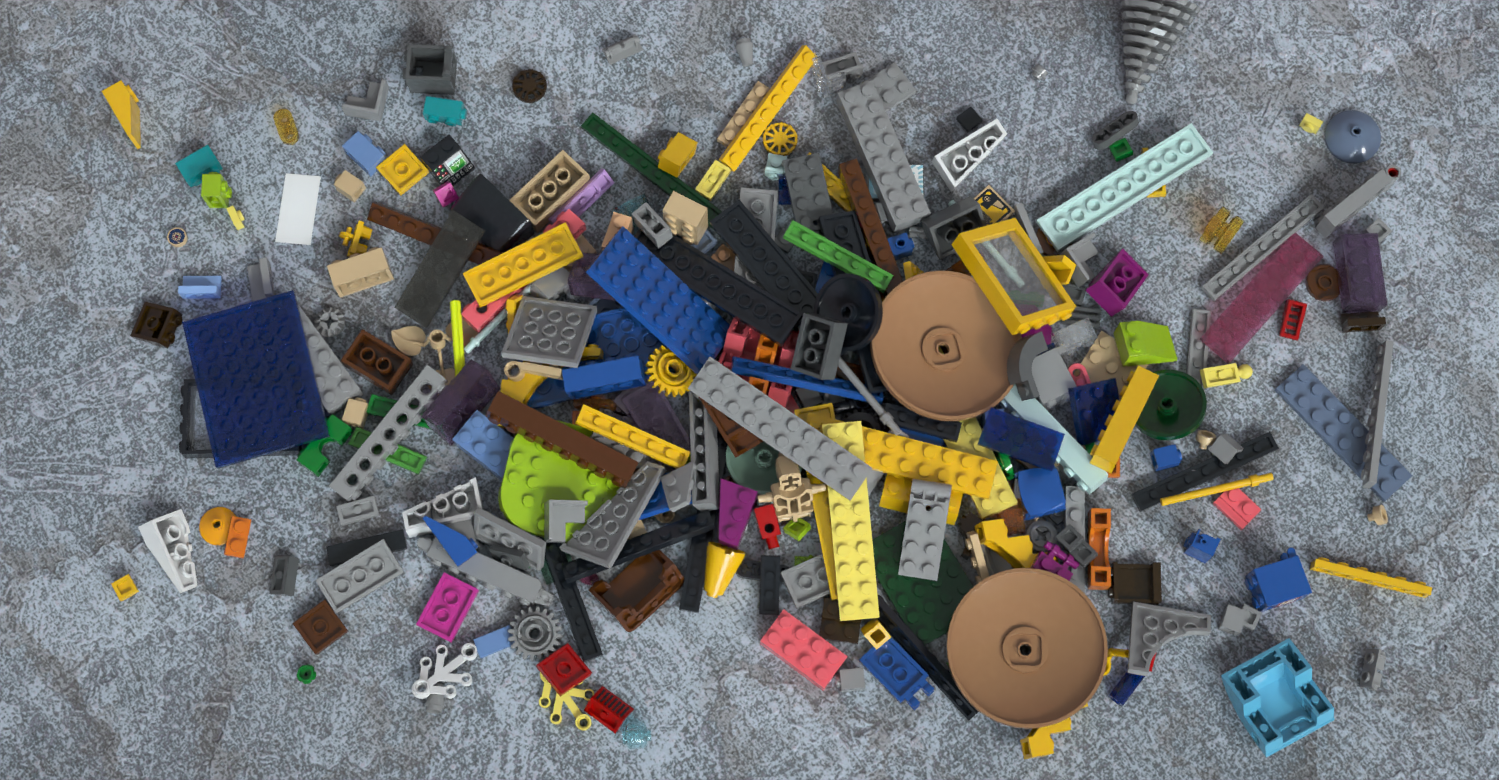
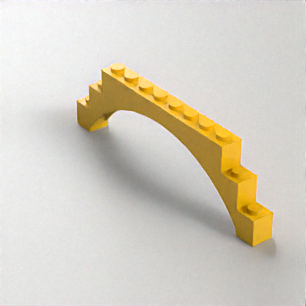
M1004 519L982 521L975 525V531L978 533L981 545L984 544L996 552L1014 569L1031 567L1038 553L1033 554V544L1030 541L1029 535L1008 538V529ZM1069 717L1062 722L1048 727L1032 728L1027 737L1020 740L1024 760L1054 754V742L1050 735L1071 730V718Z

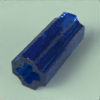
M1126 672L1108 697L1122 707L1145 676Z

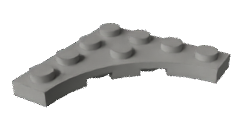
M1133 602L1127 673L1147 676L1151 660L1156 652L1166 643L1176 638L1189 635L1209 636L1211 632V615Z

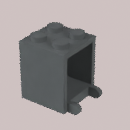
M408 44V51L404 52L406 68H403L402 75L410 93L455 95L457 58L453 46ZM416 68H423L422 76H416Z

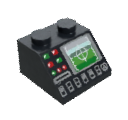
M450 134L420 156L424 166L440 185L449 181L454 186L475 169L465 152Z

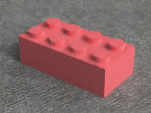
M784 609L760 640V645L822 691L825 690L848 657Z

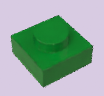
M1126 138L1118 140L1109 146V150L1116 162L1133 156V150Z

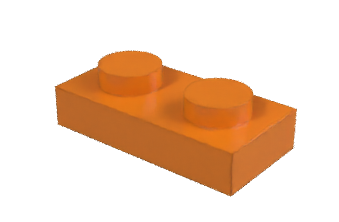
M231 517L224 555L244 558L251 519Z

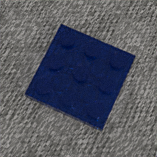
M1116 378L1068 388L1076 438L1080 445L1098 442L1097 438L1101 430L1106 431L1108 426L1104 424L1109 414L1114 415L1115 411L1112 408L1116 400H1119Z

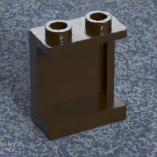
M1113 562L1110 565L1111 587L1108 589V598H1111V604H1133V602L1158 605L1162 602L1161 562H1153L1152 564H1118Z

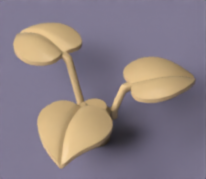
M462 318L465 347L470 342V339L478 333ZM451 323L445 329L446 334L441 330H433L427 337V340L423 329L417 326H407L392 330L391 334L395 346L401 353L407 356L418 355L421 351V346L425 347L430 342L431 347L438 352L440 370L435 371L448 381L446 390L437 396L443 399L451 397L456 392L455 369L448 368L444 370L441 349L446 344L445 339L449 342L453 341Z

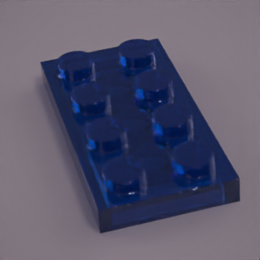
M991 407L977 445L1052 471L1065 434Z

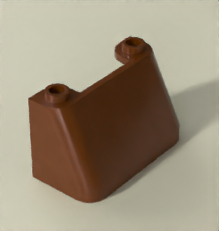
M657 550L636 558L609 584L605 580L596 581L589 589V592L627 632H632L682 587L684 577L676 565L661 550Z

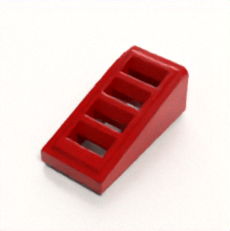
M1290 299L1286 300L1279 332L1280 337L1298 341L1307 308L1306 303ZM1291 307L1298 308L1299 312L1292 311ZM1289 314L1298 316V319L1289 318ZM1287 321L1296 323V327L1287 325ZM1287 328L1290 330H1294L1295 333H1287L1285 332V329Z

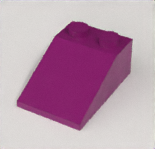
M1122 248L1091 281L1085 291L1112 317L1126 308L1149 274Z

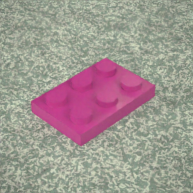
M444 572L416 625L452 643L479 589Z

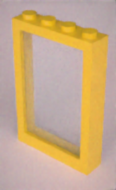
M1016 218L959 233L951 244L1012 335L1024 334L1030 329L1037 330L1043 325H1052L1061 319L1065 321L1072 316L1076 305Z

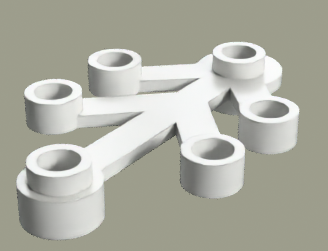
M472 643L464 644L461 648L462 654L446 666H444V660L448 655V649L445 645L437 646L434 675L428 679V670L432 667V660L429 657H423L420 660L421 671L419 680L414 682L412 686L413 695L416 698L424 699L430 694H440L451 699L457 693L453 685H447L446 687L434 685L439 681L458 682L463 686L471 685L472 676L469 673L451 674V672L466 660L471 661L477 657L476 646ZM444 649L445 652L440 654L438 653L439 650ZM469 651L473 652L471 656H467L466 653ZM425 661L430 662L427 666H424L423 663ZM465 677L470 678L467 682H464L462 680ZM421 687L426 688L424 692H419ZM449 689L454 690L452 694L447 693Z

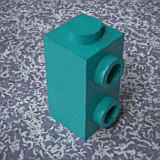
M426 96L423 115L429 123L437 124L441 122L448 126H462V121L467 116V109L464 107L463 101Z

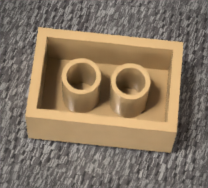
M673 191L663 208V220L671 228L673 235L682 237V240L692 245L694 243L698 245L708 228V209Z
M374 247L366 253L353 254L348 259L335 260L330 265H327L333 286L340 298L394 280L388 259L382 247Z

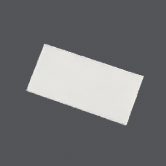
M286 173L275 242L311 245L321 176Z

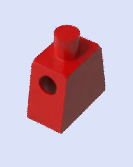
M769 504L753 509L752 512L760 539H766L768 550L780 547L777 535H780L781 531L774 505ZM765 525H771V533L766 532Z

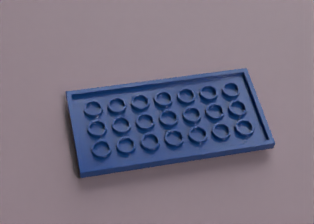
M622 226L591 264L586 273L690 369L698 374L708 358L712 357L715 359L724 346L727 331L730 327L729 323L703 301L701 297L690 290L678 276Z
M622 307L596 314L585 347L588 344L598 345L604 352L603 360L581 361L578 367L585 366L587 362L591 361L601 363L605 362L607 358L615 357L616 359H622L624 355L635 354V356L638 355L643 361L646 372L647 369H650L645 366L649 361L648 357L651 354L653 355L655 349L659 350L661 345L665 348L666 346ZM668 367L671 373H676L672 367ZM646 374V380H648L651 375ZM548 377L535 390L527 405L533 409H538L572 399L565 393L563 380Z

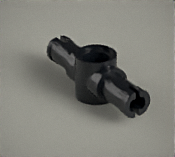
M883 397L882 403H887V397ZM846 398L842 402L832 403L835 415L844 412L853 413L855 409L859 412L861 409H870L872 406L866 401L857 400L861 403L862 407L856 404V399Z

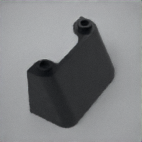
M478 174L449 209V217L456 224L458 222L463 223L486 246L503 253L526 242L534 235L529 219L482 174Z

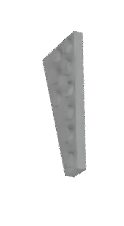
M647 461L631 477V481L626 488L620 487L616 491L617 494L611 500L608 499L587 520V524L580 531L576 530L572 534L573 537L559 547L561 551L611 569L661 480L660 477L666 472L664 466Z

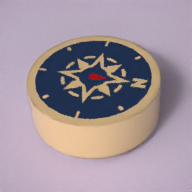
M173 228L168 232L167 239L173 247H182L186 244L188 236L183 229Z

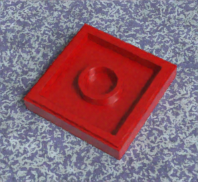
M568 643L536 665L537 669L560 697L592 674L591 670Z

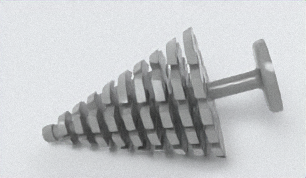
M1122 0V8L1126 10L1122 12V19L1127 22L1122 24L1123 31L1127 33L1123 36V42L1129 45L1123 48L1124 54L1131 57L1130 59L1124 58V63L1126 67L1135 70H1125V77L1132 80V83L1125 82V89L1129 90L1125 99L1127 103H1136L1138 93H1143L1146 88L1140 84L1149 83L1152 79L1151 76L1144 73H1157L1159 67L1153 64H1163L1166 57L1162 55H1169L1173 50L1169 45H1176L1180 40L1177 36L1183 35L1187 30L1184 26L1191 25L1194 19L1192 16H1196L1200 11L1199 6L1188 2V0Z

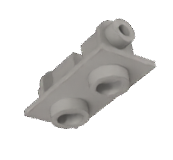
M635 34L602 49L610 65L643 50L640 45V39Z
M1367 649L1360 676V688L1369 687L1372 691H1377L1380 688L1382 674L1377 673V669L1383 671L1386 659L1385 652L1381 651V649Z

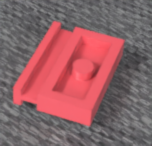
M1239 488L1224 491L1213 503L1240 530L1262 510Z

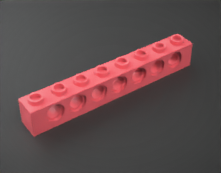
M568 209L566 212H561L556 218L557 221L552 225L549 224L543 233L566 222L576 240L586 230V225L576 214ZM527 285L485 305L487 310L484 313L478 312L480 307L476 300L471 304L468 303L461 313L463 320L479 333L506 307L507 299L515 294H519Z

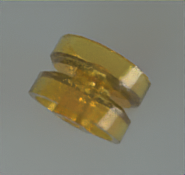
M1224 206L1211 218L1199 239L1208 245L1217 237L1218 239L1213 245V249L1220 254L1223 253L1245 222L1239 216H1234L1228 224L1226 221L1230 217L1231 211Z

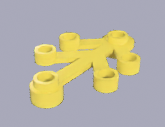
M540 672V678L544 682L542 697L539 699V705L542 708H548L551 705L549 696L552 686ZM572 688L561 697L556 693L550 721L555 725L562 722L561 711L564 701L576 718L575 724L577 728L581 731L588 730L592 724L590 717L581 713L570 696L584 698L586 701H589L590 699L586 698L585 694L592 692L594 695V691L592 689L581 690ZM543 699H548L549 701L546 706L541 704ZM559 715V721L554 722L552 719L553 716ZM581 720H587V725L581 726Z

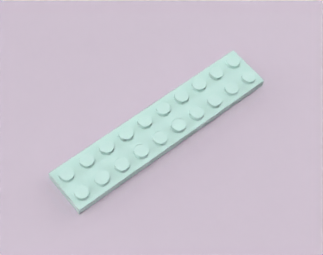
M1191 123L1040 217L1036 223L1055 250L1059 252L1204 161L1213 154V151Z

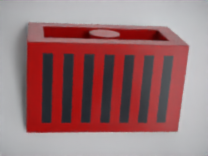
M603 686L590 698L584 709L586 713L615 734L634 710Z

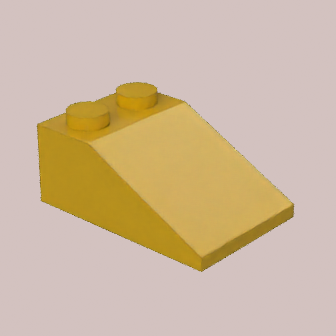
M122 80L102 90V93L126 134L136 148L139 149L141 148L140 108L137 105L139 100L129 84L125 86Z

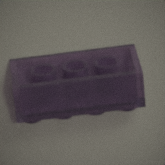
M471 359L457 376L451 380L443 392L438 395L430 407L425 410L421 418L429 428L452 446L454 444L452 439L476 410L481 412L501 388L485 367Z

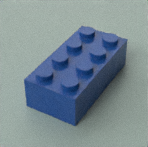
M635 354L624 355L622 359H616L615 357L607 358L605 362L601 363L591 361L587 362L585 366L578 368L567 367V369L562 370L565 393L572 400L647 386L644 363Z

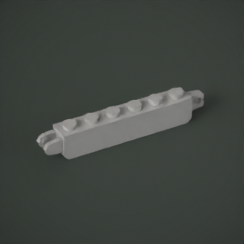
M420 537L417 540L418 548L427 553V557L431 559V564L438 567L442 564L448 567L447 570L456 575L460 572L466 575L465 579L474 583L480 581L483 583V587L491 591L494 588L500 590V594L509 599L512 596L518 598V602L522 605L529 607L530 604L533 606L538 604L550 607L554 599L552 594L543 589L540 580L477 552L476 555L457 567L445 549L437 550L435 539L431 541L425 539V537Z

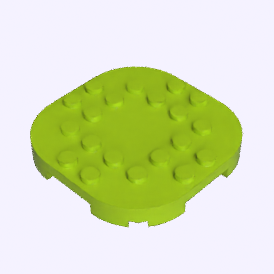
M559 421L588 437L593 432L578 425ZM517 433L509 445L504 474L498 491V502L501 512H503L510 524L525 530L529 534L544 537L545 502L548 500L588 501V505L585 506V523H565L564 543H567L573 537L572 534L576 530L580 531L587 524V520L608 499L611 500L617 494L616 491L620 487L614 485L611 480L605 477L600 478L589 469L580 468L576 462L570 459H562L554 451L543 449L536 442L527 441L522 435Z

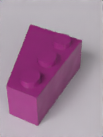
M721 479L719 544L738 551L756 503L758 491Z

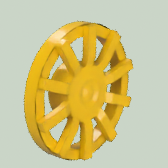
M786 123L771 124L763 134V145L769 153L786 156L792 153L797 146V133L791 125ZM782 127H786L787 129L782 132ZM772 129L775 134H771L769 131ZM789 130L793 133L790 135H786ZM766 135L773 139L766 140ZM794 137L795 142L788 140V138ZM773 142V145L769 148L767 143ZM789 143L793 146L789 149L786 144ZM775 146L778 147V152L773 151ZM784 147L787 151L781 152V148Z

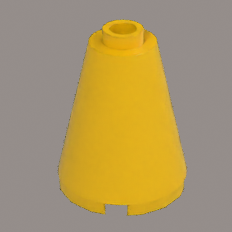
M708 542L704 579L706 595L713 598L723 595L742 563L745 552L722 546L717 542Z

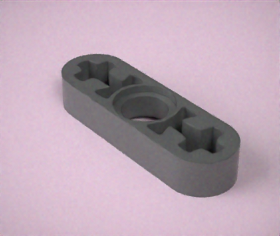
M1127 111L1092 136L1094 148L1104 150L1136 128L1139 124L1137 113ZM1113 129H1120L1117 132H1111Z

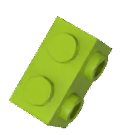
M217 172L202 174L201 196L208 207L228 208L229 198H232V188L229 187L227 181Z

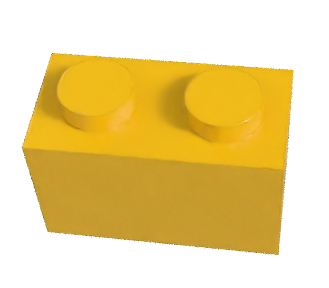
M678 132L674 138L671 137L669 139L667 148L660 151L658 155V168L677 178L695 155L698 142Z

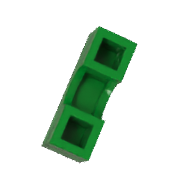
M333 414L322 422V428L318 433L316 432L311 436L309 445L303 448L297 456V462L317 477L321 475L330 463L322 455L323 446L329 442H335L343 446L354 432L350 426Z

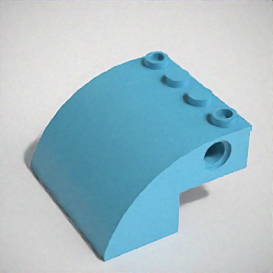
M1290 638L1221 675L1224 687L1237 715L1266 758L1335 720L1334 707L1312 680L1311 665Z

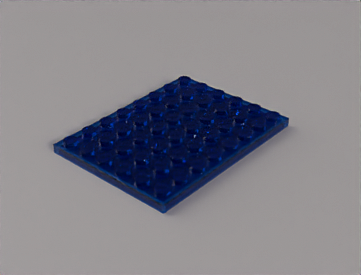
M293 290L182 322L217 469L330 437L296 294Z

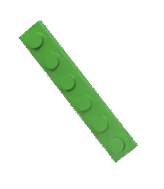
M794 220L783 236V239L845 273L857 274L867 278L882 293L885 292L894 276Z

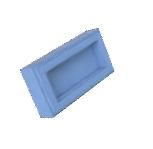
M510 625L473 639L480 658L509 648L515 643V641H508V638L513 636V634L508 633V630L512 629Z

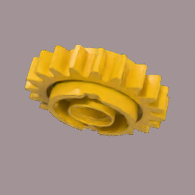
M661 345L659 350L655 349L653 355L651 354L648 357L649 361L645 364L646 367L650 368L647 369L645 374L651 375L647 381H654L652 388L658 386V393L665 390L666 397L670 392H672L673 397H676L678 392L681 396L684 395L685 391L689 392L688 387L697 374L668 347L665 348ZM668 367H672L676 374L671 373Z

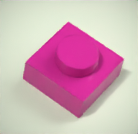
M449 181L432 190L443 208L459 198Z

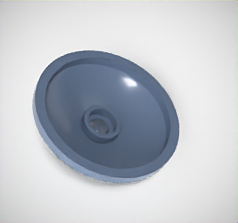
M1347 110L1336 114L1329 121L1325 129V143L1331 154L1337 159L1346 163L1357 164L1365 162L1375 155L1380 147L1381 133L1378 125L1370 116L1360 111ZM1353 130H1357L1359 134H1355Z

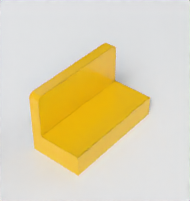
M1065 255L1042 256L1061 285L1069 284L1076 264Z

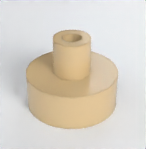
M1198 430L1195 439L1200 442L1199 448L1206 450L1208 445H1213L1216 435L1207 430Z
M1383 505L1374 506L1372 513L1367 515L1370 522L1375 521L1377 525L1387 524L1388 522L1387 512Z

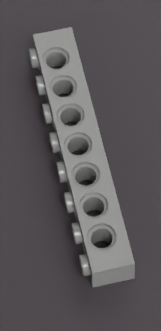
M426 365L329 487L349 502L357 500L362 493L360 490L365 485L367 486L374 478L373 474L377 469L381 470L386 464L385 459L396 452L399 447L398 443L402 439L405 440L411 432V427L421 421L423 412L426 409L429 410L434 405L436 396L438 394L441 395L446 390L448 381L429 365ZM426 385H431V391L424 394L423 388ZM414 400H418L419 406L416 409H411V403ZM406 415L407 421L404 424H399V417ZM390 430H394V437L392 439H387V432ZM381 445L383 448L382 452L377 455L374 454V448ZM367 460L370 461V467L362 470V463ZM352 476L358 477L355 485H350L349 483Z

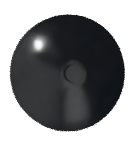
M845 273L834 276L823 285L815 301L814 313L848 323L841 351H856L867 346L877 335L882 322L883 306L880 294L871 281L861 275Z

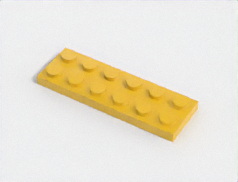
M565 222L464 272L463 276L481 308L582 258L583 254Z

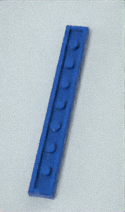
M735 356L732 358L731 370L738 375L751 376L867 402L852 382L838 378H835V380H821L791 370V368ZM883 392L872 394L878 403L882 405Z

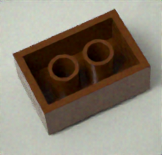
M363 329L341 359L346 368L390 395L394 394L413 366L408 356Z

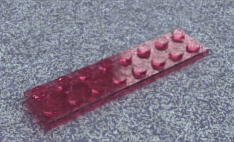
M1294 233L1204 333L1200 340L1229 364L1324 256L1297 233Z

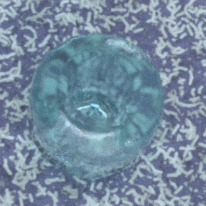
M643 722L628 723L622 729V742L628 749H644L647 746V741H651V730L647 729Z

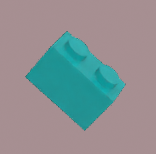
M209 145L175 163L190 188L202 183V174H208L209 172L219 173L223 169Z

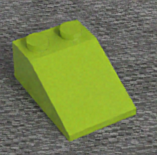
M1143 321L1120 322L1113 333L1123 367L1175 362L1178 360L1168 326Z

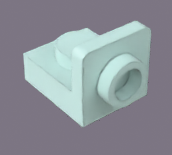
M769 153L765 167V176L771 180L783 179L782 161L787 160V156Z

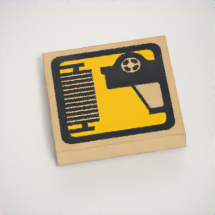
M990 185L973 198L980 204L986 226L1005 221L1015 212Z

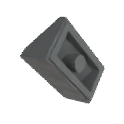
M290 555L275 556L269 594L294 596L299 558Z

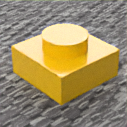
M130 574L111 583L120 601H124L139 592Z

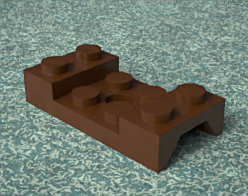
M700 398L735 458L763 442V440Z

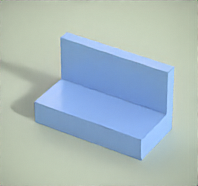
M183 276V285L178 286V294L182 299L221 298L222 277Z

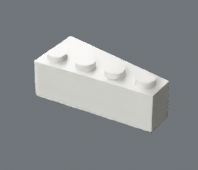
M995 119L935 155L931 162L952 192L1003 141L1007 133L999 120Z
M476 477L462 486L460 484L445 494H439L428 502L425 501L402 512L405 530L409 538L433 533L423 520L425 516L443 525L470 519L473 524L475 511L478 508L483 509Z

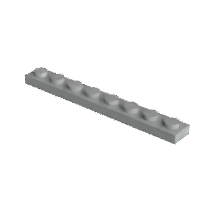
M1311 194L1206 282L1201 289L1213 302L1216 301L1325 207Z
M1389 340L1379 345L1376 350L1378 361L1374 367V374H1376L1372 384V391L1374 393L1369 405L1371 415L1367 421L1369 433L1365 438L1367 450L1363 455L1365 466L1361 472L1362 487L1368 489L1377 483L1394 343Z

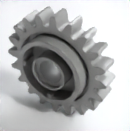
M537 606L535 612L529 607L527 614L521 610L522 617L515 615L514 617L517 622H510L514 629L508 630V633L513 634V636L508 638V641H515L511 648H518L516 654L520 655L523 653L524 660L530 655L532 662L535 660V656L542 661V655L548 657L549 651H556L553 647L554 645H561L556 641L563 638L561 634L557 633L562 630L561 626L556 627L560 621L559 619L552 620L554 613L547 616L548 610L546 608L542 613H540L539 606ZM535 629L540 630L538 638L533 639L530 637L531 631Z

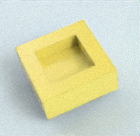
M1306 113L1299 126L1308 133L1316 134L1323 121Z
M234 206L226 208L236 229L244 228L242 221L245 219L240 210L237 211Z

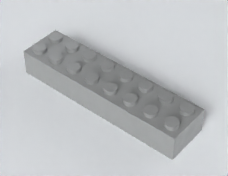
M871 80L838 92L836 103L877 197L883 205L893 233L921 223V220L930 216L931 212L873 81Z

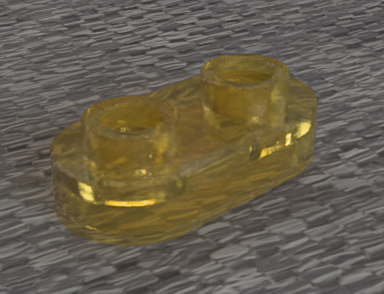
M279 109L273 117L278 134L284 144L293 145L299 139V132L294 118L289 110ZM283 118H287L286 122H281ZM292 134L293 137L288 139L287 136Z

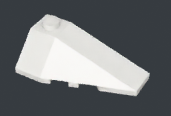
M182 509L139 526L138 528L145 544L177 590L183 593L197 587L195 564L191 559L192 544H189L188 538L190 529Z

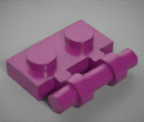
M1046 541L1043 547L1048 550V553L1039 552L1030 568L1049 571L1070 581L1073 573L1067 569L1069 566L1076 569L1079 563L1074 560L1071 554L1067 555L1060 550V546ZM1054 556H1057L1059 559H1061L1062 563L1059 564L1058 562H1056L1053 559Z

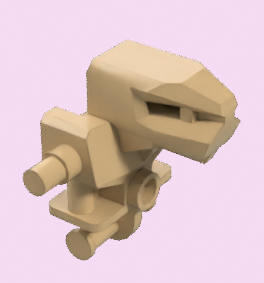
M779 452L776 459V474L779 482L771 485V492L757 495L758 503L773 502L778 523L787 520L797 522V518L811 517L810 512L814 510L812 504L813 494L826 491L825 483L810 484L808 478H801L798 465Z

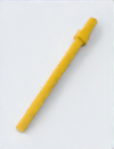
M1272 473L1254 474L1246 479L1160 498V503L1162 506L1241 487H1254L1260 483L1271 481L1274 478Z

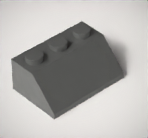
M971 196L921 220L925 235L939 259L956 252L951 244L959 233L986 226L980 204Z

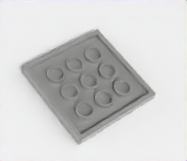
M523 296L504 344L502 358L578 368L597 314V306Z

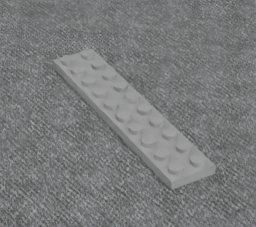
M712 357L708 358L688 387V390L850 501L872 470L871 466Z

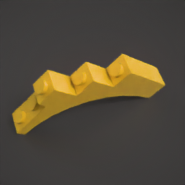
M588 344L584 348L580 362L603 360L604 352L598 345ZM525 373L524 378L519 382H514L509 378L508 380L502 379L500 392L527 405L535 390L548 377ZM498 424V425H497V426H499L500 428H505V429H506V427L503 426V425H501V424Z

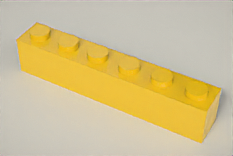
M1139 365L1135 372L1131 370L1126 380L1129 384L1128 386L1124 385L1119 394L1122 399L1121 401L1116 400L1112 408L1115 413L1113 416L1109 414L1104 424L1108 427L1106 431L1101 430L1097 438L1100 443L1099 445L1094 444L1089 454L1093 456L1090 464L1112 473L1159 375Z

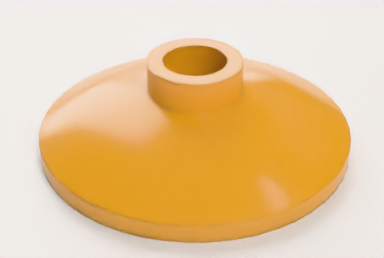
M215 507L208 510L202 516L199 524L202 538L212 545L226 544L231 517H236V515L224 507ZM216 522H220V526L218 528L214 527V524Z

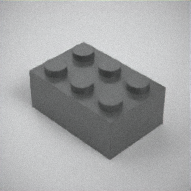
M803 313L791 370L821 380H835L848 323L815 313Z

